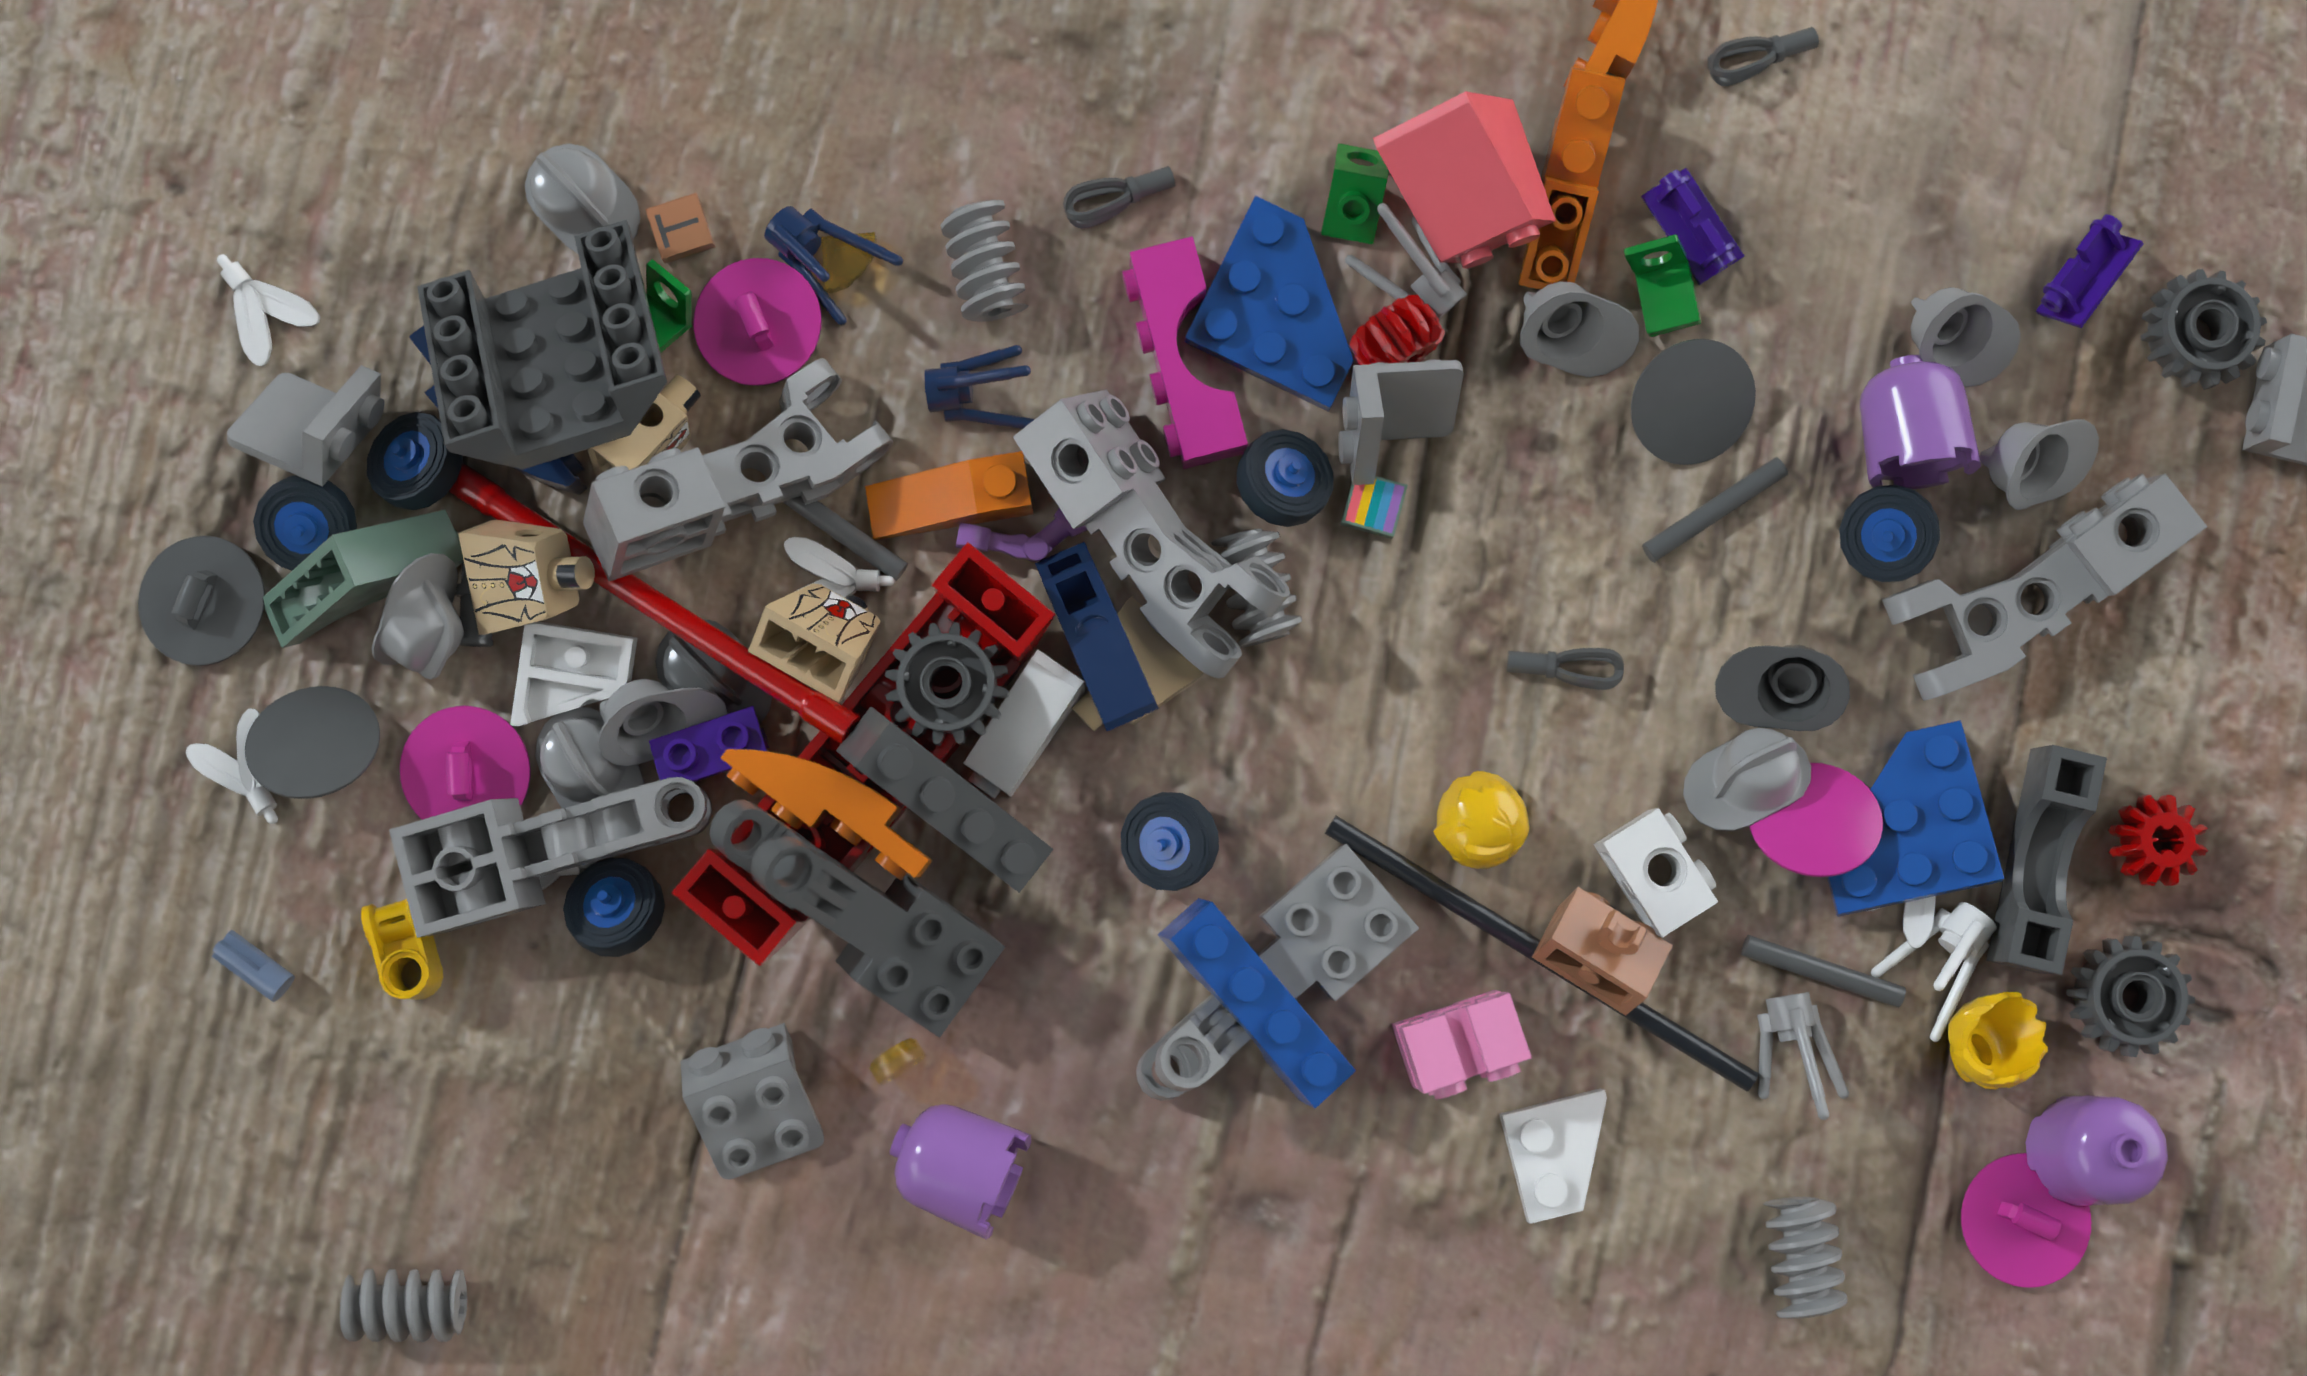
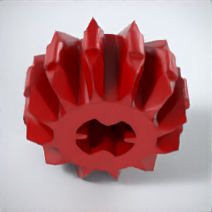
M1418 294L1408 295L1405 298H1398L1389 306H1384L1377 314L1369 317L1365 324L1357 328L1349 346L1354 352V358L1359 365H1370L1377 362L1387 364L1421 362L1425 360L1429 353L1437 349L1438 344L1443 340L1445 331L1439 323L1440 319L1429 304H1425Z
M2143 795L2137 798L2136 808L2131 805L2121 807L2118 813L2125 825H2111L2108 829L2110 834L2120 838L2121 845L2113 846L2108 853L2112 857L2126 856L2120 872L2125 876H2134L2139 873V881L2144 886H2155L2159 880L2164 886H2174L2179 883L2180 873L2183 875H2194L2198 868L2191 856H2205L2209 851L2203 845L2196 843V836L2204 834L2208 828L2204 824H2190L2196 808H2193L2191 805H2183L2177 808L2176 797L2172 795H2161L2157 801L2152 795ZM2154 831H2160L2163 839L2152 838ZM2153 842L2163 843L2162 849L2156 850Z

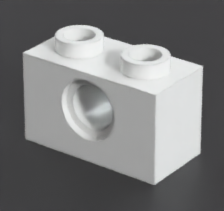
M1656 808L1647 810L1593 845L1641 921L1652 927L1657 936L1664 937L1718 903V900L1711 891L1716 887V882L1710 871L1701 860L1697 859L1693 862L1681 844L1687 838L1678 821L1672 814L1667 813L1663 815L1660 809ZM1657 854L1664 856L1670 862L1672 868L1670 879L1662 886L1655 884L1648 874L1649 862Z

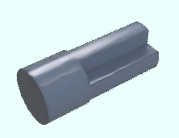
M234 930L229 931L224 939L218 941L213 948L214 954L212 957L272 1002L281 998L295 979L292 973Z

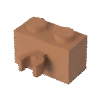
M1577 887L1558 906L1532 958L1626 1016L1648 997L1673 945L1657 936L1654 929L1649 925L1633 921L1612 908L1610 903L1602 896L1586 892Z

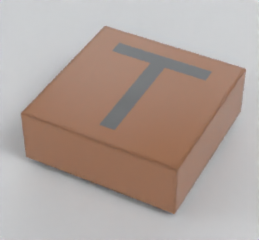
M697 193L645 209L661 259L665 264L716 247Z

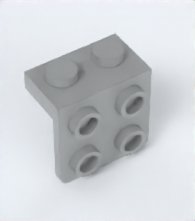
M2289 334L2263 347V352L2259 357L2256 368L2257 381L2254 396L2246 416V434L2242 450L2307 465V337Z
M1433 359L1424 362L1389 364L1377 362L1370 365H1353L1350 396L1343 398V423L1345 431H1340L1338 437L1340 463L1350 465L1352 485L1374 484L1381 440L1443 437L1453 432L1464 375L1461 362L1457 360L1441 361Z
M361 365L337 393L291 373H281L276 376L228 429L227 442L235 449L323 487L370 430L379 422L385 406L384 399L380 398L381 373Z
M785 1023L769 1029L759 1028L753 1030L739 1040L717 1048H703L695 1052L691 1057L681 1060L683 1100L722 1178L734 1179L816 1149L823 1144V1129L797 1074L793 1043Z

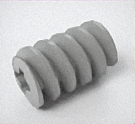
M986 200L959 207L944 219L940 225L942 235L950 238L946 244L947 255L957 259L950 267L952 276L961 280L956 286V292L959 298L968 300L962 305L961 313L962 317L969 321H994L1015 315L1028 307L1026 304L1013 303L1012 300L1013 297L1025 291L1024 283H1010L1007 280V277L1020 270L1019 263L1003 262L1002 259L1003 256L1015 250L1014 242L998 241L997 236L1010 229L1009 221L992 219V215L1005 209V204L1002 200Z
M1254 529L1224 536L1210 542L1212 546L1228 547L1220 556L1232 565L1258 556L1273 569L1272 567L1286 558L1283 552H1271L1267 549L1269 544L1280 537L1277 531ZM1277 573L1285 583L1291 580L1290 574ZM1239 593L1231 596L1226 601L1227 607L1229 609L1245 611L1232 622L1233 628L1235 630L1250 631L1249 635L1237 643L1239 647L1253 646L1289 635V631L1303 621L1299 615L1284 613V609L1297 600L1296 595L1290 594L1272 617H1264V611L1250 604Z
M1791 1197L1765 1202L1764 1206L1780 1209L1781 1212L1780 1216L1765 1222L1766 1228L1783 1232V1238L1768 1244V1248L1771 1251L1786 1254V1260L1771 1266V1272L1788 1276L1789 1279L1788 1283L1774 1289V1295L1789 1298L1792 1305L1776 1311L1777 1316L1791 1319L1817 1317L1830 1314L1834 1310L1846 1305L1848 1301L1847 1295L1843 1291L1832 1288L1844 1281L1845 1274L1841 1269L1828 1266L1841 1259L1842 1250L1836 1246L1826 1244V1242L1838 1237L1839 1227L1822 1221L1836 1213V1205L1833 1202L1815 1197Z
M373 1269L365 1270L360 1285H355L353 1277L349 1274L344 1281L340 1302V1325L345 1339L350 1342H356L361 1340L364 1334H366L367 1338L372 1342H379L388 1334L393 1341L402 1342L411 1333L415 1341L424 1342L433 1333L435 1339L439 1342L451 1340L455 1332L457 1335L461 1334L467 1312V1286L463 1269H457L454 1272L450 1286H444L440 1269L432 1271L428 1285H422L418 1269L410 1270L405 1285L399 1284L396 1269H389L387 1271L383 1285H377Z

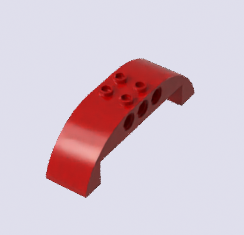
M969 542L963 546L931 584L936 594L842 704L861 718L870 707H873L944 764L960 746L953 737V734H946L941 746L933 743L932 730L927 729L925 734L917 738L912 735L913 726L916 722L913 718L903 723H899L895 718L899 710L903 708L901 702L887 701L886 694L896 690L897 685L896 682L885 677L886 671L898 670L901 663L892 654L894 650L899 649L907 652L912 647L908 635L914 632L921 639L929 636V624L936 623L941 633H949L953 622L959 623L962 629V636L968 638L977 629L983 634L979 645L982 650L992 645H995L999 650L997 656L990 662L993 666L1001 665L1007 667L1008 674L997 679V686L1006 689L1033 652L1055 617V613ZM953 669L940 671L932 683L935 696L940 699L955 697L961 691L963 684L962 676ZM973 728L965 731L966 738L972 732ZM819 731L797 758L820 764L847 775L879 792L901 807L902 810L889 826L891 828L908 807L855 768L836 751L841 744ZM768 794L757 805L853 872L875 848L863 838L855 846L830 827V824L836 818L831 813L826 816L818 828L810 827L804 822L797 830L771 810L777 801ZM752 819L743 821L731 835L732 844H739L751 835L754 825ZM709 848L671 892L758 966H762L811 919L796 908L792 910L772 897L753 879L751 873L732 862L718 849Z

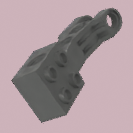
M746 800L732 801L724 805L711 822V841L720 852L732 862L751 873L753 879L772 897L792 910L796 908L849 942L835 961L855 982L939 1038L1005 948L1002 943L983 927L907 874L902 880L896 877L884 893L752 802ZM752 819L754 825L751 835L739 844H732L731 835L734 828L739 823Z

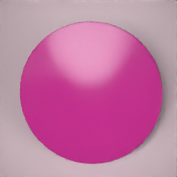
M750 258L728 265L710 279L698 298L693 323L695 339L699 350L714 370L731 381L745 385L760 386L782 381L803 367L817 346L822 318L820 304L813 288L797 270L777 260Z
M454 706L431 714L412 731L401 754L400 781L409 805L422 820L491 799L518 798L521 806L527 795L530 783V760L522 738L504 718L480 707Z
M1810 762L1811 781L1804 795L1790 806L1750 825V831L1761 851L1773 862L1791 872L1812 877L1841 875L1862 865L1875 852L1883 830L1882 812L1874 794L1856 776L1832 765Z
M2027 1153L2006 1155L1992 1161L1977 1173L1965 1193L1961 1209V1227L1966 1245L1976 1262L1987 1273L2004 1283L2027 1288L2052 1284L2065 1277L2076 1267L2083 1257L2090 1240L2092 1222L2089 1205L2075 1206L2053 1198L2049 1194V1189L2041 1183L2036 1171L2030 1170L2027 1163Z

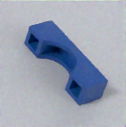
M1198 898L1158 934L1159 938L1189 973L1209 990L1237 1020L1257 1045L1266 1063L1299 1101L1316 1109L1356 1072L1355 1068L1212 901Z

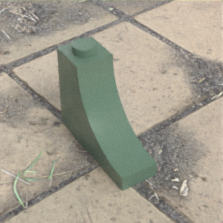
M446 510L330 536L263 596L264 609L281 647L285 648L301 644L307 638L338 619L387 598L391 586L399 574L419 557L430 553L444 554L455 563L456 567L463 563L458 532L453 528Z

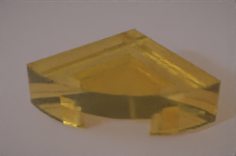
M875 232L857 234L877 244ZM821 237L823 266L830 275L829 280L825 282L826 292L828 294L835 293L851 286L865 272L874 256L835 237Z

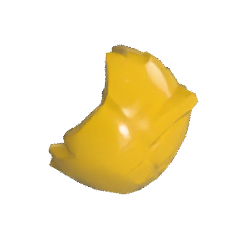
M1475 771L1470 776L1455 779L1448 790L1443 793L1437 810V827L1433 832L1437 840L1450 853L1453 860L1460 865L1475 869H1490L1506 862L1517 854L1528 837L1529 819L1524 801L1509 782L1496 774Z
M2000 992L1972 999L1958 1010L1948 1024V1040L1954 1067L1965 1082H1974L1986 1089L2011 1088L2025 1082L2038 1071L2040 1061L2047 1053L2048 1047L2042 1041L2047 1024L2036 1019L2035 1016L2038 1011L2036 1004L2023 998L2020 992Z

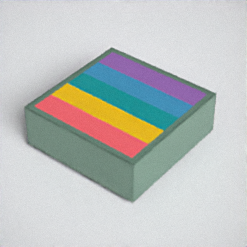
M1375 476L1374 484L1352 485L1351 483L1340 525L1392 539L1396 531L1408 485Z

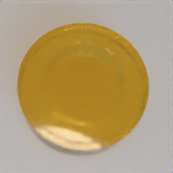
M908 1038L874 1059L870 1063L869 1070L877 1083L883 1085L914 1067L926 1057V1054L916 1038Z

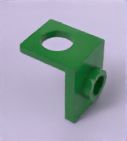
M1338 143L1334 172L1322 224V235L1366 244L1374 243L1380 216L1377 209L1379 204L1383 203L1389 171L1377 150ZM1350 159L1366 160L1374 165H1359L1350 161Z
M1676 234L1623 249L1625 258L1636 277L1646 332L1649 337L1701 324L1702 321L1689 258ZM1654 252H1668L1667 254L1657 258H1643L1646 255Z
M651 259L646 263V296L660 353H662L692 327V292L661 265ZM661 283L665 284L673 292L677 302L667 295Z

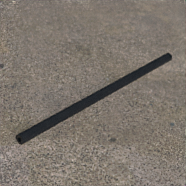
M1337 815L1329 824L1325 834L1342 845L1347 844L1355 853L1746 1092L1754 1085L1758 1073L1643 1002L1625 1016L1532 958L1540 939Z

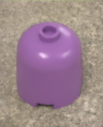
M1907 355L1892 360L1890 368L1878 373L1866 384L1860 396V413L1868 480L1873 488L1883 485L1882 480H1893L1894 485L1897 484L1910 489L1932 487L1949 483L1947 472L1964 467V472L1970 475L1981 467L1966 390L1960 376L1952 368L1936 362H1924L1920 355Z
M2092 1095L2062 1096L2055 1103L2049 1105L2041 1116L2035 1117L2031 1121L2025 1142L2027 1163L2030 1170L2036 1171L2041 1183L2049 1189V1194L2053 1198L2075 1206L2129 1204L2152 1192L2163 1178L2168 1160L2166 1138L2157 1120L2142 1106L2119 1097Z
M947 1104L931 1106L916 1118L912 1127L902 1124L895 1135L890 1155L898 1158L895 1167L897 1189L902 1197L912 1205L979 1237L988 1239L991 1237L994 1228L988 1220L991 1214L1000 1218L1003 1217L1023 1171V1167L1014 1164L1018 1148L1027 1151L1031 1145V1135L957 1106Z

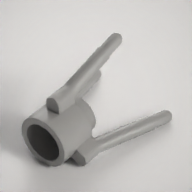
M1384 203L1379 204L1377 209L1379 214L1423 273L1410 287L1425 304H1429L1438 318H1441L1467 295L1459 286L1462 281L1452 271L1448 263L1438 260L1415 217L1412 218V224L1434 266H1432L1389 207ZM1348 255L1345 258L1347 265L1396 300L1410 295L1353 255Z
M1809 992L1765 999L1768 1013L1757 1015L1761 1033L1758 1072L1759 1097L1766 1099L1769 1096L1773 1032H1778L1779 1042L1797 1040L1818 1117L1821 1120H1827L1829 1118V1111L1809 1037L1814 1038L1838 1096L1845 1099L1849 1096V1091L1821 1025L1817 1005L1811 1004Z

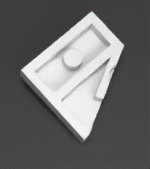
M539 621L524 625L510 725L522 726L610 698L617 689L632 681L638 638Z
M1600 1088L1499 1114L1526 1221L1529 1224L1584 1210L1607 1100L1604 1089Z

